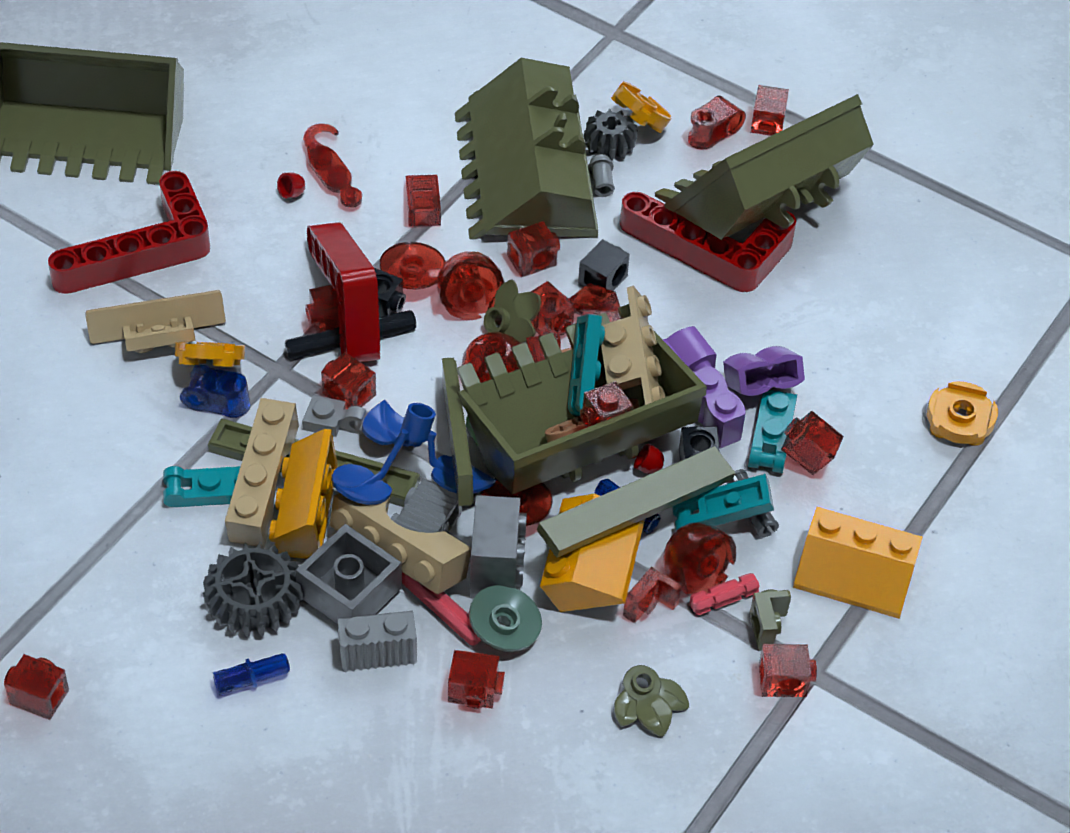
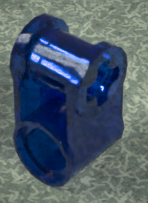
M196 365L192 368L190 383L180 393V400L186 407L195 411H205L225 415L230 418L245 415L251 406L248 384L243 374L219 370L206 365Z

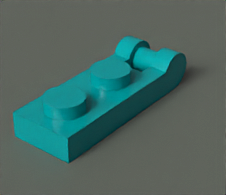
M587 314L577 317L568 397V410L574 416L590 415L599 408V400L594 395V387L601 373L598 351L599 347L603 344L605 328L601 325L602 316Z
M768 390L762 394L748 467L758 469L760 465L773 468V472L783 473L797 394Z
M178 466L167 467L163 471V482L167 486L163 491V502L168 507L230 504L241 466L186 470ZM190 486H192V489H186V490H184L183 488H181V487H190Z
M766 474L715 487L673 506V515L677 517L675 521L676 535L681 538H689L694 536L699 530L774 511L770 484ZM699 509V513L693 514L695 510Z

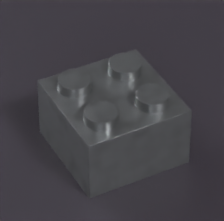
M476 495L471 549L470 598L472 599L481 590L490 586L501 585L515 588V586L522 587L527 513H519L520 498Z
M344 524L295 570L296 583L301 584L304 594L303 600L336 624H338V618L375 615L402 588V562L347 524Z

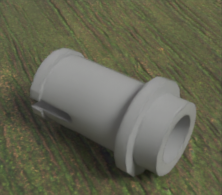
M603 154L594 156L588 165V169L593 175L595 194L606 197L613 194V190H615L611 172L614 165L612 160Z

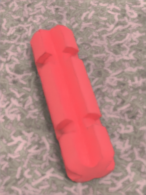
M753 573L738 577L739 581L732 579L708 588V593L703 590L690 596V606L696 615H702L710 612V607L717 609L741 600V595L749 597L754 595V593H758L759 582Z

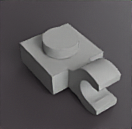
M313 395L302 420L303 430L318 432L322 429H332V435L336 437L339 429L363 434L362 424L366 409L360 406H351L347 409L346 401Z

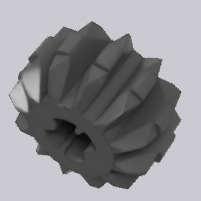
M610 108L606 113L597 110L595 116L588 117L586 130H584V140L589 153L603 154L611 160L615 156L624 159L626 154L633 152L638 134L637 125L634 124L630 116H624L622 110L617 113L612 112Z

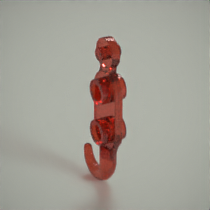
M324 123L310 126L303 136L310 167L328 190L340 193V202L343 206L348 208L359 206L363 199L362 192L358 188L351 186V172L333 149L322 145L315 139V135L320 132H329L337 136L339 131L334 126Z

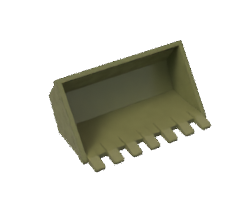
M0 42V161L2 156L12 157L11 172H25L28 160L32 158L40 159L37 172L42 175H51L56 161L67 162L65 168L66 177L78 178L83 163L94 164L92 171L93 179L106 180L110 166H121L120 182H134L137 168L148 169L147 184L160 185L159 180L164 171H171L174 152L183 122L184 69L178 63V58Z
M521 57L480 90L468 97L469 102L454 113L456 122H463L471 118V121L457 131L458 141H464L473 137L472 141L459 150L460 160H467L473 156L476 157V159L461 170L462 179L464 180L478 175L475 181L464 188V198L472 199L478 195L481 197L466 209L467 219H474L483 215L480 221L468 229L469 239H477L486 234L598 238V224L586 157V144L583 139L579 102L576 94L574 95L570 67Z
M856 94L734 153L722 161L712 164V169L709 171H697L693 173V178L696 181L681 179L675 182L674 187L679 189L680 193L663 188L655 192V197L665 202L664 207L673 213L676 212L720 240L763 218L774 222L782 228H786L793 224L794 219L786 212L784 207L788 206L796 210L800 207V200L805 205L813 202L822 208L830 205L834 200L823 187L838 188L839 179L850 174L874 145L860 106L862 105L861 99Z
M629 304L618 308L621 319L631 316ZM606 313L599 315L602 316L601 325L610 323ZM577 323L565 328L572 348L562 353L553 333H548L538 338L545 357L542 361L535 363L526 343L513 346L511 350L518 370L510 373L507 372L499 353L486 356L484 361L491 380L480 383L471 363L457 367V372L464 389L459 391L458 395L462 406L466 409L486 468L511 494L560 475L564 479L570 477L571 481L575 482L582 477L581 467L591 463L594 465L602 462L603 458L616 453L620 457L626 455L628 460L636 458L638 456L639 444L698 421L702 398L706 396L707 386L654 331L657 343L652 346L653 353L658 358L661 366V375L657 376L659 386L664 391L665 398L645 405L642 384L612 393L607 387L602 348L600 346L598 361L601 363V373L594 387V395L599 400V408L630 398L638 399L640 407L548 443L545 431L548 428L578 417L572 415L568 410Z

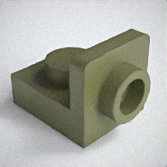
M768 589L754 593L749 615L758 651L772 650L776 634H781L780 617H785L788 613L791 601L789 590L777 591Z

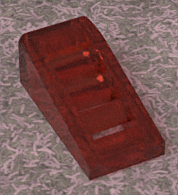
M405 176L408 226L441 225L438 176Z

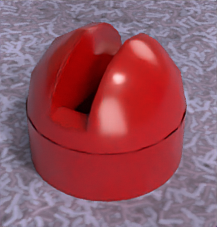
M294 172L282 173L277 181L278 192L283 198H296L302 195L306 189L305 180Z
M649 443L644 445L635 459L634 468L645 474H652L661 470L664 466L663 453Z

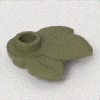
M513 279L508 280L500 286L495 294V307H491L484 316L485 329L491 336L500 339L507 338L513 344L530 341L536 334L531 321L536 318L540 311V295L533 292L518 293L515 281Z
M645 665L634 666L626 672L622 682L623 691L614 703V713L621 727L628 726L638 719L648 731L658 737H663L669 729L672 711H685L689 708L687 695L679 684L671 679L659 678L652 668ZM644 678L648 682V687L641 688L637 684L636 679Z

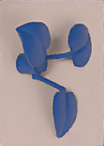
M386 400L377 404L364 418L362 432L375 443L381 445L393 443L392 451L380 472L376 475L360 465L345 464L339 466L332 474V486L343 496L357 503L366 505L383 503L390 497L392 488L381 480L385 477L401 447H419L422 443L428 441L429 464L434 467L431 473L432 479L439 486L457 494L452 456L442 455L438 460L435 456L434 441L437 434L431 431L436 416L435 411L425 404L411 403L408 405L405 417H402L392 409ZM472 466L473 494L495 485V479Z

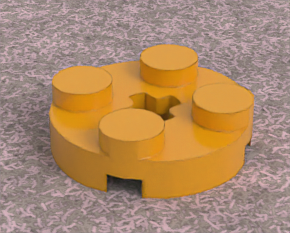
M623 81L611 99L622 108L626 109L628 107L632 111L630 117L644 127L648 124L658 133H662L672 119L670 118V113L652 97L649 96L647 98L640 94L641 90Z
M175 342V356L179 357V364L184 365L206 364L207 359H213V366L234 367V365H240V360L245 359V345L235 346V344L197 342L196 344Z
M962 381L948 383L947 388H943L940 391L937 388L930 396L927 407L930 431L935 437L945 438L955 443L972 446L981 445L995 427L998 417L997 404L995 401L992 404L990 399L986 397L987 392L978 385ZM959 409H964L968 416L958 415L957 412Z

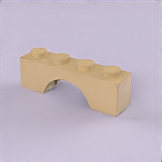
M267 398L260 399L225 518L229 542L239 544L246 542L247 545L256 547L261 542L265 548L270 524L273 520L274 498L279 472L284 457L290 455L291 446L295 442L299 427L296 403Z
M341 493L334 495L329 526L338 531L344 524H347L402 562L403 573L434 593L439 594L467 578L472 548L445 531L424 533L409 530L396 524L387 515L390 497L383 503L366 505L352 501Z

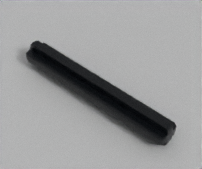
M407 310L379 317L380 338L414 330L416 328V317L413 311ZM339 327L287 339L285 341V351L288 358L295 359L340 348Z

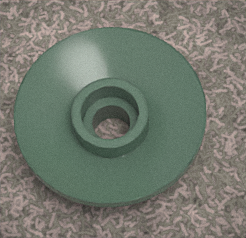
M501 585L487 587L474 597L469 608V620L472 629L484 643L495 649L507 652L526 649L536 641L541 632L542 618L537 605L527 594L516 588Z

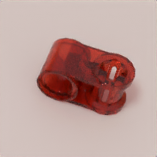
M718 95L714 97L710 102L691 113L690 120L693 127L688 135L689 144L701 150L712 148L718 142L740 130L745 122L746 113L723 96Z

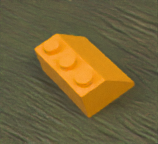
M322 429L293 443L290 457H284L282 478L285 479L283 488H278L275 502L276 510H279L277 520L271 521L269 540L275 543L278 554L287 551L288 555L292 558L308 559L324 544L334 490L331 477L334 470L338 468L332 429Z
M589 494L562 499L559 514L595 499L600 495ZM645 519L558 558L549 549L540 587L560 612L625 604Z
M816 506L793 588L900 619L923 537Z

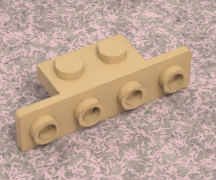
M633 285L627 287L631 316L602 325L605 328V336L601 348L609 390L614 393L642 384L645 405L665 398L662 387L658 384L657 376L661 375V366L658 358L653 353L652 347L657 343L652 326L648 323V316L652 314L651 306L647 296H641Z
M220 290L91 309L85 312L90 343L96 344L125 339L127 352L134 351L136 353H146L153 350L154 347L166 345L175 348V342H187L188 344V342L196 341L194 328L223 324L226 321Z

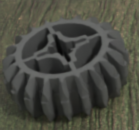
M245 542L242 550L237 551L230 547L229 556L218 554L217 564H209L208 576H205L203 581L205 590L203 592L204 603L208 607V613L211 615V618L216 617L220 627L228 625L232 634L239 629H243V633L248 637L252 630H258L259 634L263 637L266 628L270 627L277 632L280 627L279 622L289 624L292 619L291 614H298L300 602L304 598L301 584L296 583L295 570L299 566L296 561H290L287 551L278 554L275 544L266 550L261 542H259L256 548H250ZM251 583L254 584L255 591H257V595H254L253 588H251Z

